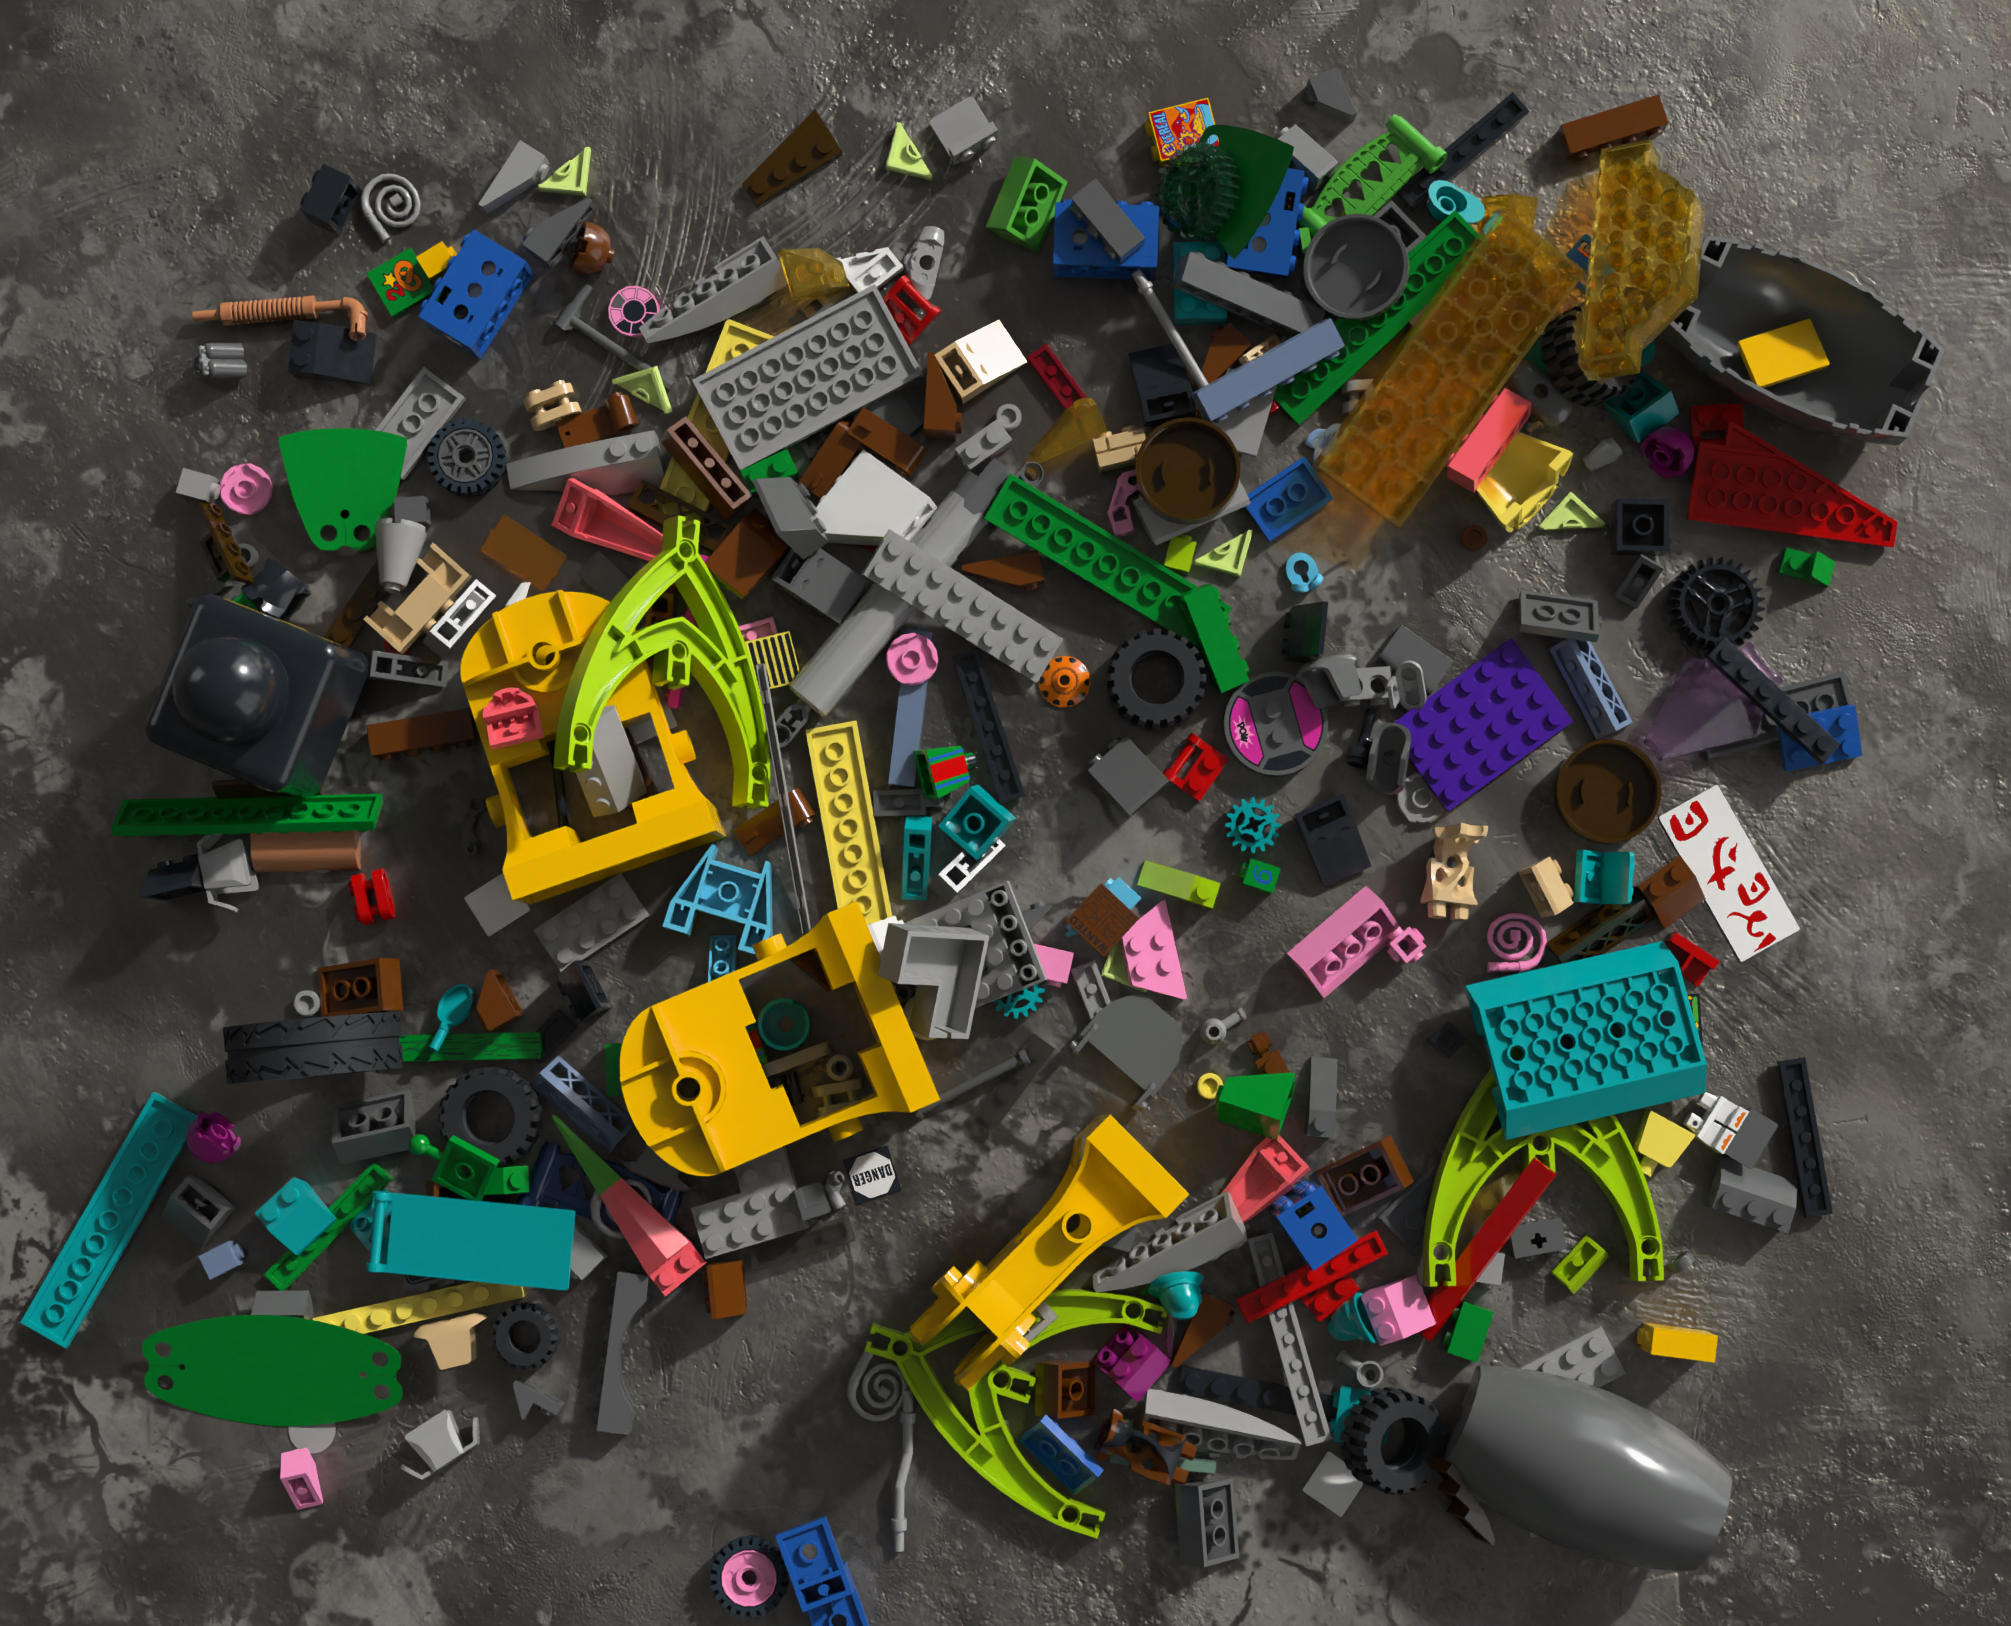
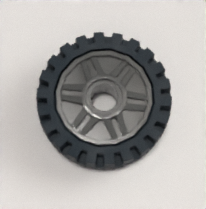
M464 418V420L456 419L453 423H446L443 429L439 428L436 432V437H432L430 441L432 443L431 447H428L429 468L438 483L449 492L464 497H475L477 494H485L488 489L492 490L495 487L494 484L496 482L499 483L502 479L501 475L505 473V464H507L506 449L499 435L487 424L476 419L471 420L470 418ZM467 452H472L473 459L469 463H462V456Z

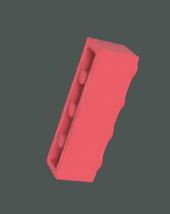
M1506 388L1500 395H1495L1490 402L1488 412L1485 415L1481 414L1477 419L1474 431L1471 434H1466L1463 438L1458 453H1453L1446 463V467H1448L1447 478L1474 493L1530 417L1532 402Z

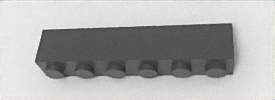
M1189 252L1179 259L1171 286L1289 338L1324 320L1326 311L1318 308V305L1313 302L1297 299L1293 293L1274 289L1273 285L1268 282H1258L1251 279L1249 274L1233 271L1225 263L1210 261L1205 258L1204 254L1199 252Z

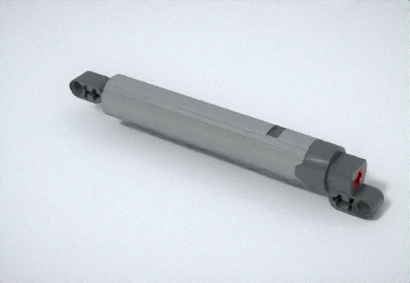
M995 457L991 458L977 475L967 471L926 521L925 526L917 532L910 542L951 568L958 560L957 556L968 548L988 524V521L983 518L1008 476L1013 473ZM1029 462L1023 464L1013 475L1036 488L1043 479L1044 471L1040 464ZM1027 467H1031L1036 471L1034 481L1026 479L1024 473ZM875 582L847 614L842 623L837 626L789 684V689L799 700L795 704L788 705L775 720L776 728H782L786 733L785 739L779 743L780 747L786 746L804 726L808 719V712L811 709L822 717H827L916 610L915 607ZM798 709H800L801 712L799 715L801 717V720L792 721L790 726L794 727V729L791 732L787 726L781 724L780 722L782 721V719H784L785 722H788L792 717V715L789 712L791 710L797 711Z

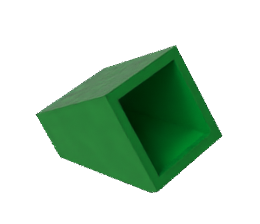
M1289 1072L1227 1077L1224 1086L1219 1085L1215 1096L1217 1101L1214 1110L1218 1111L1217 1121L1277 1140L1293 1097L1296 1074Z

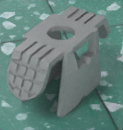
M222 834L204 836L197 842V848L208 903L215 908L237 913L238 908L218 902L217 895L254 892L259 889L256 872L251 869L253 864L250 846H244L243 841L237 839L208 852L221 838Z
M443 1410L406 1434L405 1439L429 1465L431 1470L422 1474L404 1464L400 1468L421 1480H425L480 1444L478 1417L473 1418V1442L466 1447L453 1414L449 1410Z

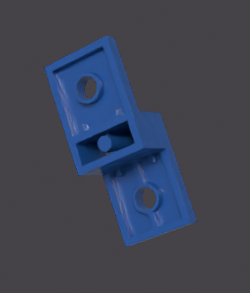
M826 1516L775 1535L802 1612L807 1611L812 1626H834L832 1618L837 1614L845 1616L847 1620L845 1626H870L847 1561H842ZM806 1544H812L817 1548V1555L814 1558H807L803 1555L802 1548Z

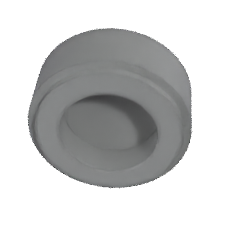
M1005 404L997 410L996 419H998L1006 431H1012L1021 423V412L1015 405Z
M310 990L299 992L293 1002L295 1011L301 1016L317 1014L321 1008L320 996Z

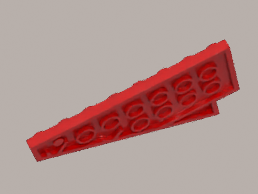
M1727 422L1724 445L1698 442L1686 520L1890 548L1894 547L1898 521L1736 423Z

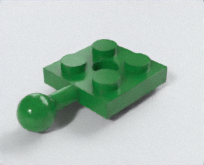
M422 1134L414 1135L409 1141V1150L414 1155L426 1154L439 1161L432 1178L433 1181L468 1200L482 1201L499 1164V1159L454 1135L448 1141L444 1152L430 1145L429 1139ZM460 1166L468 1167L471 1174H465Z

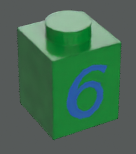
M1250 859L1248 864L1243 862L1239 873V878L1243 879L1241 885L1272 894L1281 868Z

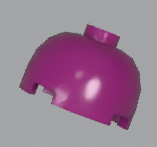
M1664 426L1656 429L1643 440L1641 454L1642 456L1646 454L1647 458L1652 462L1649 467L1654 472L1671 479L1673 475L1682 476L1689 468L1694 459V446L1686 432L1673 426Z
M202 1111L191 1122L186 1133V1142L193 1157L212 1164L228 1159L241 1144V1138H236L235 1134L230 1130L234 1128V1125L217 1112H212L209 1115Z

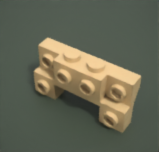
M434 543L430 545L432 549L422 560L419 558L416 562L429 574L394 612L383 601H380L376 611L370 617L366 616L363 619L401 654L420 635L423 636L425 633H429L437 624V619L442 614L445 615L453 606L456 600L455 596L472 578Z

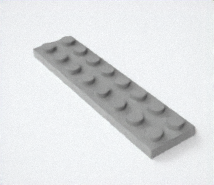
M888 529L862 572V575L1034 683L1038 682L1063 641V638Z

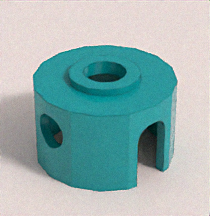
M780 998L771 1001L762 1009L758 1017V1030L761 1038L768 1046L776 1050L787 1051L798 1048L807 1041L811 1033L812 1019L810 1013L802 1003L794 999ZM783 1017H790L794 1022V1027L789 1032H784L779 1028V1021Z

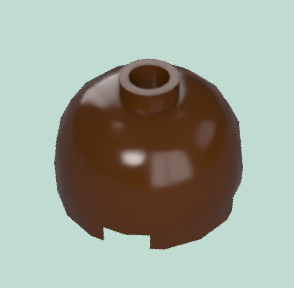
M583 221L576 236L578 240L575 251L572 250L569 268L582 274H594L600 271L605 263H611L614 249L610 248L611 239L601 226Z

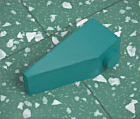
M906 816L901 899L927 901L932 817Z

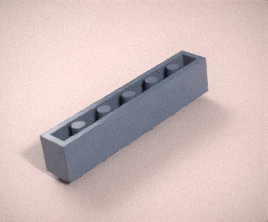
M1325 319L1193 392L1191 396L1203 419L1206 421L1213 420L1214 423H1218L1228 417V411L1234 408L1239 411L1250 405L1249 400L1258 395L1260 399L1272 393L1271 387L1280 383L1283 386L1295 380L1294 374L1301 370L1305 374L1315 369L1317 361L1323 358L1325 361H1328L1338 356V350L1345 345L1332 319Z

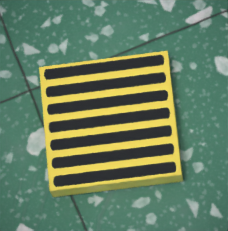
M790 631L745 641L757 682L756 665L762 663L766 665L770 689L789 685L800 672Z

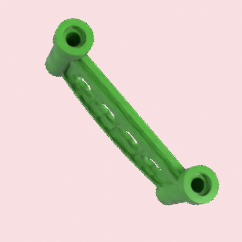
M1394 114L1385 125L1388 131L1364 145L1338 168L1320 192L1313 207L1307 208L1304 206L1302 220L1297 221V223L1303 228L1308 227L1310 235L1314 237L1324 225L1337 218L1327 216L1324 213L1327 207H1332V202L1336 199H1340L1343 202L1346 215L1367 214L1374 216L1422 167L1430 174L1435 172L1444 163L1448 153L1440 146L1435 147L1403 117H1398ZM1394 144L1398 148L1401 164L1381 161L1379 155L1382 152H1386L1388 145ZM1371 163H1377L1380 167L1383 182L1361 178V173L1364 170H1368V166ZM1353 181H1359L1365 200L1346 198L1342 193L1345 189L1350 188V184Z

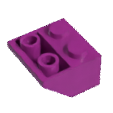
M1125 1323L1092 1360V1363L1136 1402L1142 1398L1172 1363L1154 1344L1129 1324Z

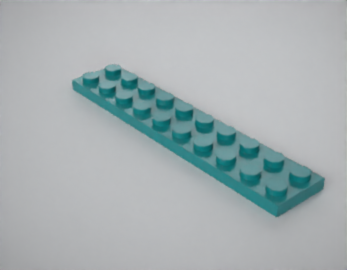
M157 1092L151 1094L20 1323L64 1348L70 1346L184 1148L187 1128L197 1117L196 1114Z

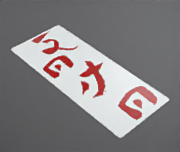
M1718 785L1659 816L1678 853L1695 874L1707 904L1741 962L1800 930Z

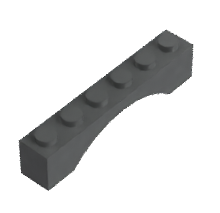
M620 1270L617 1276L612 1278L611 1291L615 1292L614 1302L609 1303L607 1317L611 1318L610 1329L606 1328L604 1344H607L608 1348L607 1355H602L600 1370L604 1371L603 1381H599L597 1397H601L600 1408H595L593 1423L597 1424V1431L628 1435L632 1431L635 1404L630 1398L623 1381L621 1348L624 1335L631 1320L649 1300L651 1278L647 1273Z

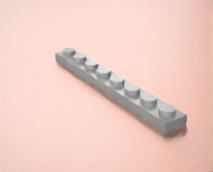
M1273 1232L1247 1239L1260 1287L1285 1275ZM1290 1302L1268 1313V1318L1304 1444L1307 1447L1331 1440L1332 1438L1293 1302Z

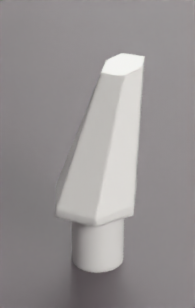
M531 582L520 583L505 606L507 607L525 599Z

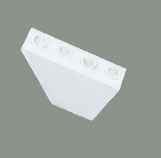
M863 449L852 460L845 473L836 479L831 490L819 500L816 507L818 510L816 517L823 522L827 529L824 533L828 543L879 546L888 529L910 542L938 507L929 496Z

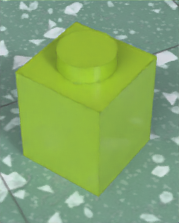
M1184 534L1171 538L1164 567L1174 573L1188 576L1197 542L1192 541V537Z

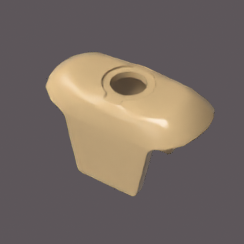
M471 1313L425 1324L415 1331L413 1337L426 1339L429 1342L441 1370L468 1364L477 1358L476 1326L488 1317L480 1313Z

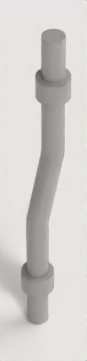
M903 1390V1410L900 1411V1423L903 1424L902 1457L894 1485V1517L891 1518V1530L894 1531V1551L896 1552L904 1551V1531L907 1530V1518L904 1517V1488L913 1455V1424L916 1423V1411H913V1393L911 1390Z

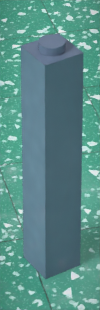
M913 626L912 630H906V634H919L931 642L933 641V632H928L927 627ZM928 680L913 686L900 683L888 781L889 786L915 788L917 767L913 751L920 750Z

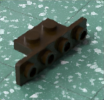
M200 500L197 506L210 531L200 541V544L217 580L225 583L232 577L233 580L251 585L254 580L250 574V568L241 555L240 547L234 541L232 530L226 524L221 508L214 503Z

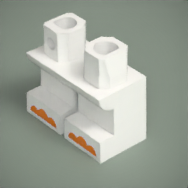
M1707 1092L1700 1094L1696 1104L1704 1108L1706 1112L1702 1118L1690 1112L1683 1125L1695 1134L1694 1138L1716 1153L1724 1154L1736 1135L1732 1131L1737 1132L1749 1111L1728 1101L1723 1096H1714Z

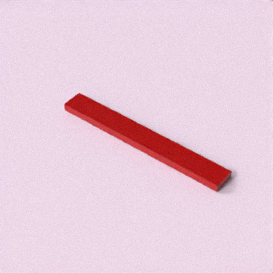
M1537 1158L1532 1159L1456 1260V1286H1444L1442 1282L1445 1281L1444 1276L1428 1297L1427 1302L1436 1324L1419 1332L1428 1341H1432L1557 1174Z

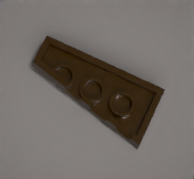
M814 109L742 185L755 206L758 207L836 159L843 152L816 109Z

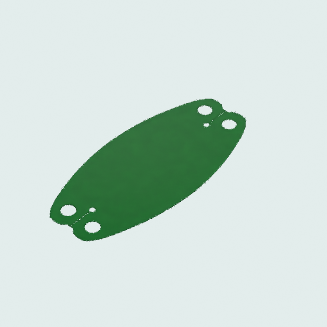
M278 1315L225 1316L167 1328L152 1334L142 1343L143 1356L149 1361V1365H153L149 1366L144 1379L145 1387L149 1392L176 1406L220 1419L265 1426L322 1425L376 1414L395 1406L402 1400V1386L396 1381V1372L401 1368V1356L396 1349L374 1337L320 1321ZM159 1342L167 1343L171 1347V1354L167 1357H160L155 1352L156 1344ZM380 1351L388 1356V1363L385 1366L379 1367L372 1362V1355L375 1352ZM184 1364L185 1369L180 1370L178 1366ZM365 1372L366 1377L362 1378L359 1374ZM161 1375H167L172 1378L173 1387L169 1390H163L158 1386L157 1379ZM385 1385L390 1391L389 1397L383 1400L376 1398L373 1393L375 1386Z

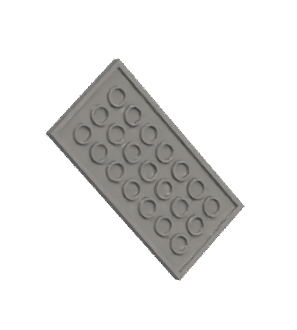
M874 284L692 381L741 472V470L783 451L863 407L923 377V373Z

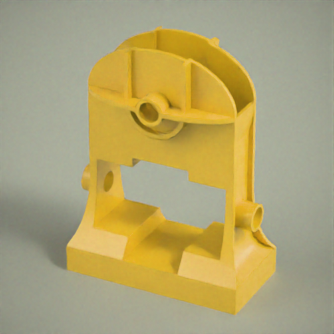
M557 590V592L525 598L505 607L499 612L496 611L492 614L493 617L472 637L461 660L462 684L499 792L497 795L486 798L487 808L495 827L498 828L506 825L507 853L502 871L512 900L529 905L726 837L717 808L701 793L684 763L696 760L690 737L686 730L671 734L656 687L652 685V675L646 659L630 671L620 682L605 707L615 705L623 728L650 719L653 720L674 789L632 803L637 824L582 842L578 831L568 826L532 837L508 768L550 754L547 743L556 740L562 704L575 665L592 630L611 603L595 595ZM554 657L553 661L548 664L550 659ZM505 688H519L520 691L530 695L538 707L544 738L492 750L486 722L483 719L484 706L489 704L493 699V694Z
M857 901L823 915L807 934L789 946H786L781 933L753 944L752 947L758 962L645 1009L632 1021L621 1047L620 1082L625 1103L634 1125L646 1144L660 1158L674 1168L695 1176H712L722 1173L827 1127L833 1141L836 1142L863 1130L858 1118L860 1116L891 1111L911 1113L940 1100L890 980L878 976L881 957ZM814 948L830 989L834 990L852 982L875 1037L876 1044L857 1052L874 1094L799 1126L783 1085L770 1088L745 1026L755 1023L756 1020L739 979ZM691 1077L697 1080L700 1085V1092L694 1097L683 1096L678 1090V1082L681 1079Z
M1110 1114L1096 1116L1074 1138L1070 1164L1052 1197L1038 1214L986 1266L977 1260L963 1274L952 1266L932 1286L931 1290L939 1298L909 1327L911 1329L909 1333L913 1336L912 1339L916 1343L919 1342L922 1346L925 1345L967 1306L990 1329L953 1371L956 1375L954 1382L958 1386L962 1385L969 1391L999 1359L1009 1367L1029 1347L1030 1343L1023 1335L1036 1320L1032 1312L1088 1255L1104 1242L1136 1224L1167 1218L1189 1193ZM1077 1214L1079 1217L1078 1226L1073 1231L1067 1232V1220L1072 1215Z

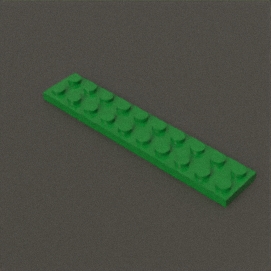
M1454 210L1408 253L1410 265L1409 278L1399 300L1385 313L1372 319L1349 321L1339 318L1335 321L1334 325L1345 345L1338 350L1339 355L1328 361H1325L1324 358L1317 361V367L1305 374L1301 370L1294 374L1295 380L1281 386L1278 383L1273 399L1300 427L1338 392L1347 381L1352 379L1409 325L1408 321L1465 268L1470 269L1491 249V246Z
M1013 474L1008 476L983 518L984 520L1163 628L1176 632L1175 635L1178 637H1185L1189 640L1188 643L1198 648L1178 599V595L1197 588L1196 585ZM1222 601L1219 602L1222 611H1226L1229 614L1232 607Z
M382 794L314 795L308 798L276 796L217 799V797L124 799L111 826L113 836L124 837L149 835L151 837L160 835L185 836L187 834L208 836L226 833L236 835L239 833L264 834L270 832L287 834L291 832L315 833L318 831H332L335 833L342 831L367 832L375 830L383 805Z

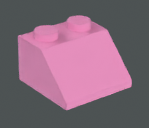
M1417 1274L1371 1288L1361 1295L1380 1346L1404 1339L1436 1324Z

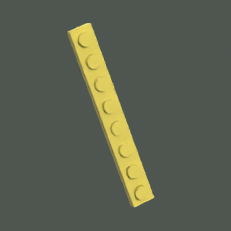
M472 1281L312 1319L365 1334L525 1297L523 1286Z

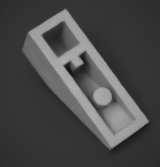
M519 141L478 205L482 211L488 214L535 186L539 179L543 180L549 171L548 165L550 164L546 156L524 142Z
M476 579L429 631L422 643L443 659L493 601L496 595Z

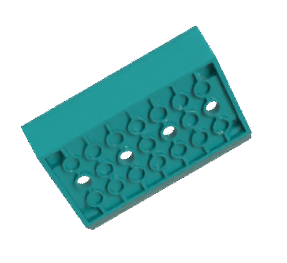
M1663 941L1464 986L1477 1037H1484L1497 1085L1492 1088V1093L1505 1140L1706 1093L1707 1063L1678 961ZM1662 1012H1666L1672 1017V1024L1670 1026H1665L1661 1023L1660 1015ZM1612 1024L1621 1026L1623 1033L1620 1038H1616L1611 1034L1610 1027ZM1563 1035H1567L1572 1039L1573 1045L1571 1049H1565L1561 1046L1560 1039ZM1512 1047L1521 1049L1523 1057L1520 1061H1515L1511 1058L1510 1050Z

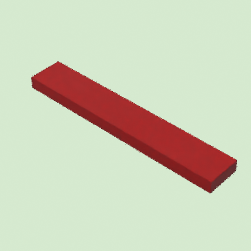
M1377 1230L1359 1238L1357 1242L1313 1271L1310 1267L1304 1265L1235 1299V1302L1246 1324L1387 1255L1388 1252Z

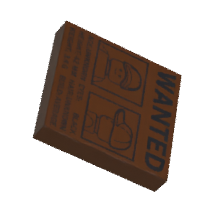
M1101 883L1065 922L1104 957L1140 918Z

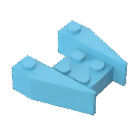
M712 844L670 901L663 927L666 930L691 937L698 912L742 924L745 927L738 950L756 957L752 945L773 936L772 865L769 861H765L762 873L759 874L716 861L718 848Z

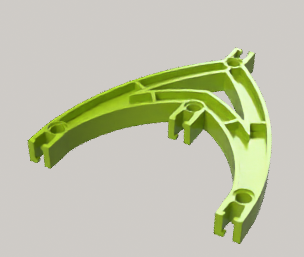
M677 515L664 520L661 553L639 570L615 596L595 625L582 649L569 681L560 712L553 768L564 770L570 767V772L574 773L591 769L594 733L607 701L627 674L642 661L654 654L652 685L663 686L670 683L668 684V689L672 690L689 686L691 672L713 704L725 731L734 768L732 806L741 808L747 805V809L753 811L769 806L770 789L769 742L761 695L752 661L735 617L717 582L698 553L700 521L691 520L685 523L686 517ZM673 583H675L699 627L698 629L684 617H678L633 632L648 609Z
M1512 1047L1510 1050V1056L1513 1060L1520 1061L1522 1059L1523 1053L1520 1048ZM1491 1068L1460 1115L1437 1170L1424 1230V1286H1437L1435 1281L1436 1264L1443 1265L1445 1281H1442L1443 1285L1456 1286L1455 1248L1465 1214L1476 1193L1490 1174L1507 1157L1521 1147L1523 1171L1532 1159L1535 1158V1155H1541L1542 1163L1556 1173L1554 1147L1577 1162L1600 1186L1620 1219L1629 1246L1630 1280L1646 1281L1645 1276H1643L1644 1259H1649L1651 1275H1649V1280H1664L1662 1239L1651 1193L1637 1156L1616 1116L1611 1115L1581 1122L1586 1131L1576 1124L1505 1140L1500 1125L1486 1135L1498 1114L1492 1093V1088L1497 1085ZM1536 1136L1541 1138L1543 1143L1539 1151L1533 1146V1140ZM1645 1240L1650 1244V1250L1647 1254H1644L1641 1249V1244ZM1437 1245L1442 1246L1444 1250V1255L1439 1260L1435 1258L1433 1253Z
M1054 1289L1044 1301L1058 1318L1033 1339L1028 1348L1057 1333L1080 1326L1100 1323L1131 1324L1161 1334L1163 1322L1158 1321L1157 1325H1154L1142 1319L1147 1308L1161 1311V1317L1166 1318L1167 1312L1162 1304L1133 1295L1109 1291L1096 1292L1095 1290ZM1131 1303H1136L1140 1307V1312L1135 1317H1130L1125 1312L1126 1307ZM967 1306L923 1346L912 1339L913 1336L909 1333L910 1331L903 1333L873 1323L870 1333L874 1335L876 1332L889 1337L891 1341L887 1349L873 1346L872 1342L867 1341L865 1351L896 1361L924 1412L943 1437L970 1466L1001 1492L1035 1514L1063 1528L1098 1538L1100 1525L1095 1524L1094 1528L1080 1523L1082 1513L1096 1515L1099 1517L1098 1521L1103 1522L1105 1509L1073 1499L1048 1482L1022 1453L1003 1417L997 1394L1028 1404L1031 1391L1026 1390V1393L1023 1394L1010 1387L1013 1378L1029 1381V1386L1034 1387L1036 1375L1007 1367L999 1359L969 1390L973 1414L979 1429L978 1432L954 1404L932 1370L925 1356L927 1353L965 1336L985 1330ZM1034 1311L1032 1314L1036 1317V1320L1029 1329L1041 1320ZM898 1340L904 1341L908 1346V1350L903 1354H898L893 1349V1344ZM1004 1373L1008 1377V1382L1003 1386H998L993 1381L994 1375ZM1072 1507L1077 1511V1515L1074 1519L1067 1520L1062 1516L1063 1510Z

